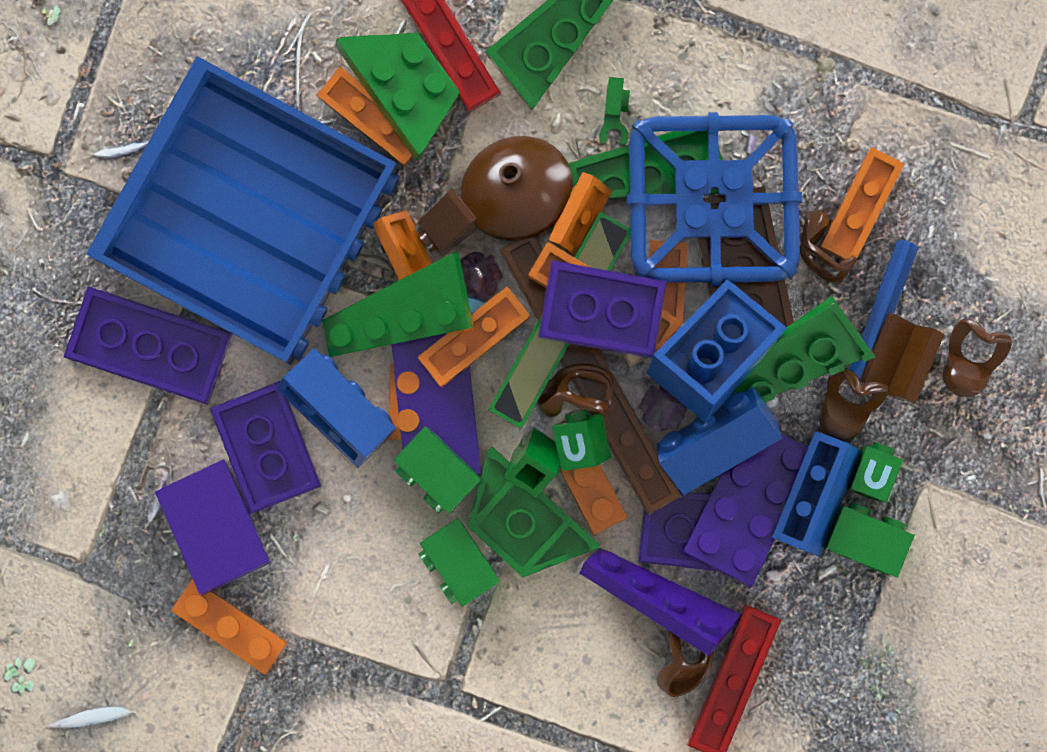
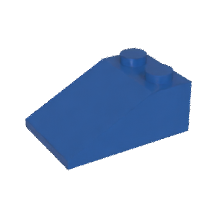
M727 279L653 355L647 375L706 423L730 398L781 337L787 327Z

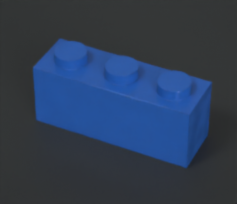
M315 348L282 378L277 388L357 468L367 461L389 439L396 429L392 424L389 414L384 409L375 407L365 398L363 389L356 382L348 381L338 371V367L333 359L326 354L321 355Z
M752 387L745 392H738L732 395L706 423L699 417H696L692 423L684 428L666 434L660 442L656 443L659 464L682 494L685 495L781 440L782 437L777 418L755 388Z
M815 431L772 538L820 557L862 451L849 443Z

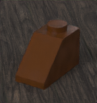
M452 189L418 222L422 232L417 236L430 253L437 250L443 257L478 230L476 227L477 219L455 190Z

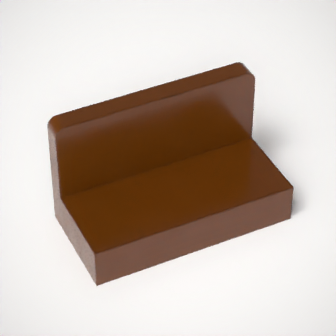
M890 313L872 351L876 358L868 361L862 374L861 382L864 384L869 382L885 384L889 388L887 396L892 399L915 404L945 334L934 328L915 325L897 314Z

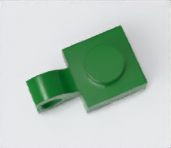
M609 77L604 124L599 135L601 145H605L606 135L611 131H616L620 134V147L625 146L627 143L628 131L620 122V113L628 112L630 90L623 89L624 78Z

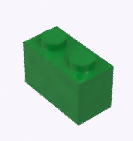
M424 427L393 460L399 466L395 472L411 487L417 483L426 491L427 494L423 499L438 513L443 509L447 513H452L483 480L429 427Z
M850 502L849 507L840 506L823 549L890 577L898 578L915 536L905 531L907 524L887 516L884 522L870 517L871 509Z
M456 518L420 542L424 550L418 553L430 573L437 569L445 581L439 586L451 604L458 601L461 607H463L501 581L459 518Z

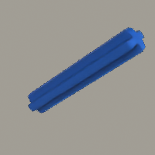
M899 240L896 243L861 337L871 351L875 347L887 316L890 313H895L917 254L918 247L909 241ZM859 360L850 365L849 369L857 375L860 382L868 361L863 363L862 360Z

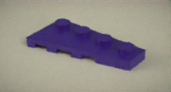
M599 548L584 562L579 574L708 656L736 626L742 615L602 548Z

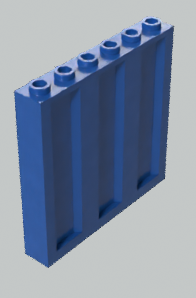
M197 56L86 254L291 365L294 359L300 361L307 350L310 341L305 338L312 325L318 328L324 319L328 308L323 305L330 292L336 295L346 278V275L342 273L348 260L354 262L364 245L360 238L366 227L372 229L374 227L373 223L379 219L382 209L378 205L384 194L390 196L395 190L400 176L396 174L398 167L396 162Z

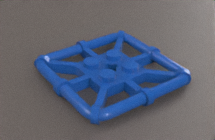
M708 112L707 116H655L644 120L638 119L632 125L633 131L629 141L630 194L626 195V205L630 206L631 259L636 270L634 275L666 281V283L710 282L711 286H721V283L727 279L731 282H775L785 278L792 279L798 273L796 267L800 257L799 204L802 203V192L798 191L797 138L795 130L792 128L794 123L788 117L784 120L781 117L772 115L718 116V112ZM707 131L708 160L682 161L654 132ZM718 131H773L746 160H719ZM781 139L783 192L753 193L752 168ZM645 142L675 170V194L645 193ZM711 190H718V194L724 196L725 202L719 203L718 209H711V204L703 200V197L709 195ZM753 205H783L784 257L754 230ZM646 206H675L676 231L647 260ZM720 238H746L774 266L721 267ZM682 239H709L710 267L656 268L662 259Z

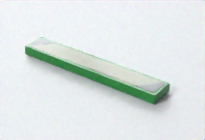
M600 211L574 258L591 268L611 271L631 235V229ZM541 317L487 410L520 430L569 346L567 343L538 338Z

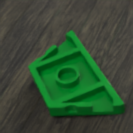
M418 33L338 38L335 47L415 160L420 159L432 137L441 126L445 116L457 100L460 93L458 88Z
M494 447L488 450L481 475L483 480L478 485L467 527L524 578L596 550L600 546L594 538L543 492L535 498L504 478L509 461Z

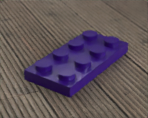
M782 433L781 440L720 475L682 554L749 588L753 586L775 541L772 538L808 450V446Z

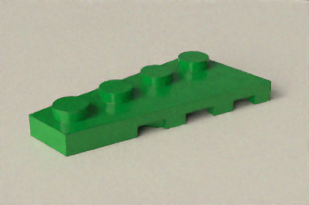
M547 0L484 53L530 110H533L613 0Z

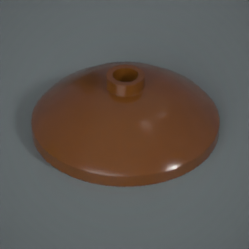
M530 136L508 137L490 144L474 157L463 176L461 199L476 217V227L483 233L501 240H524L545 232L560 218L573 189L572 173L563 154L547 141ZM517 173L514 178L506 179L509 174Z

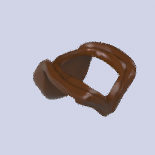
M820 210L807 211L800 244L801 257L805 264L819 277L830 283H840L851 271L857 258L853 255L849 259L837 264L825 252L815 246L827 231L829 220L825 212ZM809 252L817 256L827 266L840 271L835 277L813 259Z
M960 320L950 334L949 352L942 374L943 381L949 391L959 397H972L979 394L988 384L992 372L1008 356L1012 346V338L1000 332L989 334L979 323L973 320ZM971 330L982 341L989 344L997 343L992 357L984 363L970 361L962 354L961 344Z
M581 363L567 366L559 370L548 381L537 401L538 409L543 415L553 418L561 413L565 401L577 407L601 412V414L606 415L613 396L614 378L609 371L595 365ZM574 377H588L607 384L604 401L575 395L568 389L570 380Z
M846 367L842 372L832 376L829 375L827 395L819 415V423L823 433L841 441L854 439L863 429L871 412L885 401L889 391L888 386L879 382L862 384L857 375ZM846 380L855 394L862 397L869 394L872 395L866 403H852L841 396L839 386Z
M666 629L674 662L661 669L656 681L659 688L667 695L678 697L693 691L702 682L711 666L714 651L710 656L701 651L700 658L696 663H688L681 650V638Z

